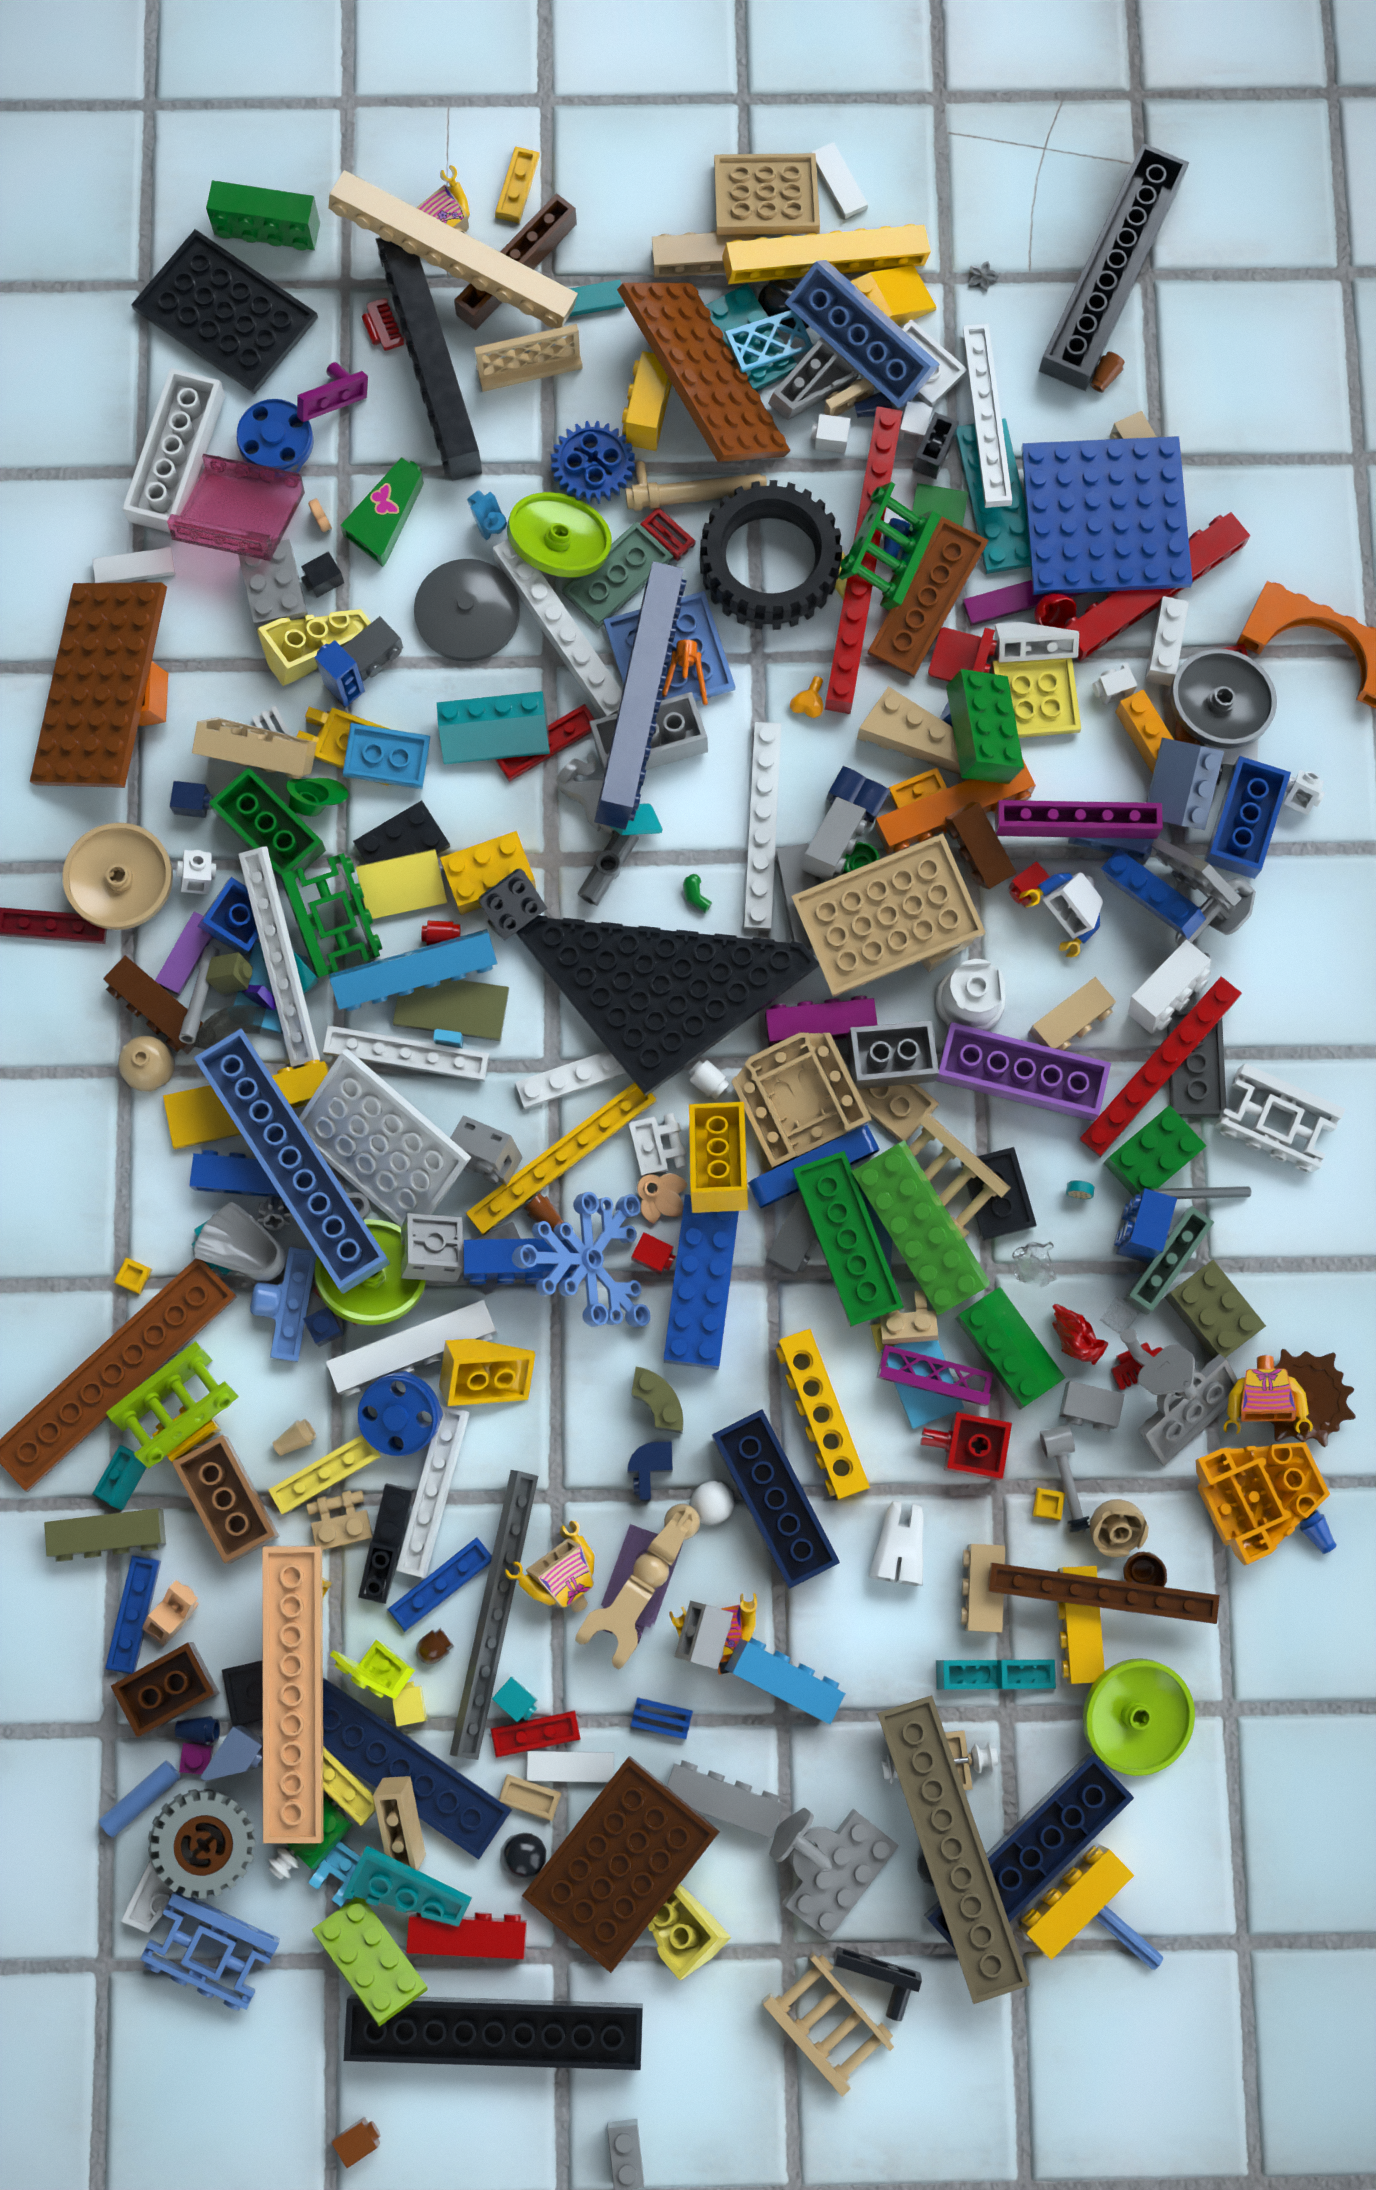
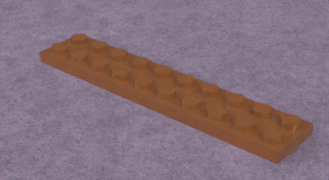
M194 1259L0 1439V1464L26 1492L30 1491L108 1418L106 1412L160 1370L231 1304L237 1296L203 1260Z

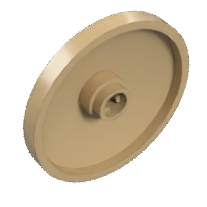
M128 823L105 824L85 833L70 849L63 867V887L72 907L89 923L111 930L133 928L150 920L166 903L173 884L172 863L162 843L146 829Z

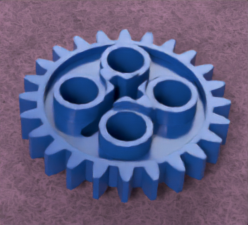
M588 421L585 422V428L575 424V432L567 428V438L559 436L560 445L554 444L553 450L555 453L551 454V462H553L551 464V471L556 472L553 474L554 481H560L559 489L567 488V495L569 496L575 493L576 500L586 497L587 504H590L592 498H595L597 503L600 504L601 497L603 496L608 501H611L610 494L612 492L620 496L619 487L627 488L626 480L633 479V474L630 471H635V463H633L635 461V453L631 452L632 444H626V435L618 437L619 429L616 428L611 432L609 423L604 428H600L599 421H596L594 427H590ZM587 443L596 444L593 448L585 447ZM609 457H614L617 459V461L613 463H609L605 460ZM573 462L581 464L579 467L572 468L569 466V464ZM592 477H600L602 479L599 482L590 481Z

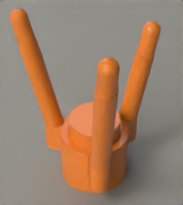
M684 639L676 643V651H672V659L662 696H667L677 662L682 666V677L684 679L688 676V667L693 666L695 663L702 703L706 706L708 701L701 666V653L697 652L698 645L695 641Z

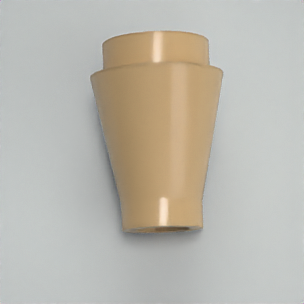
M306 1419L302 1421L297 1420L272 1444L276 1452L283 1456L291 1451L311 1445L312 1440L316 1439L317 1436L313 1427Z

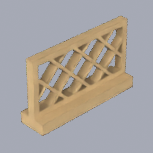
M577 324L474 347L477 362L476 369L482 392L583 369Z

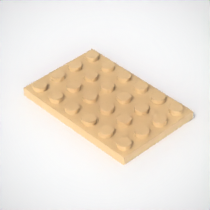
M943 833L792 896L833 997L985 935L983 925Z

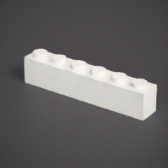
M481 1300L328 1360L326 1363L338 1394H346V1397H351L361 1393V1387L373 1384L376 1380L387 1374L399 1373L401 1371L412 1373L415 1371L414 1366L422 1363L425 1366H430L441 1361L440 1356L444 1353L445 1340L477 1339L490 1342L493 1340L492 1336L497 1334L485 1301Z

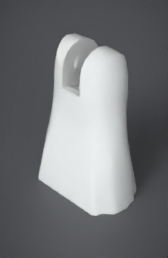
M892 1501L886 1512L868 1577L912 1586H923L924 1517L922 1507L912 1504L908 1518L909 1523L908 1525L899 1524L901 1502Z

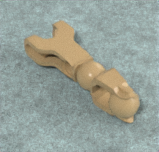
M677 1504L667 1511L664 1518L665 1528L649 1545L647 1553L640 1555L635 1561L633 1575L631 1574L612 1605L590 1612L576 1634L575 1641L581 1645L588 1643L598 1631L607 1630L612 1632L618 1640V1647L612 1657V1664L618 1670L625 1665L638 1645V1635L635 1629L638 1617L654 1594L655 1588L662 1586L667 1581L669 1566L671 1567L683 1541L692 1538L698 1532L700 1517L698 1512L690 1505Z

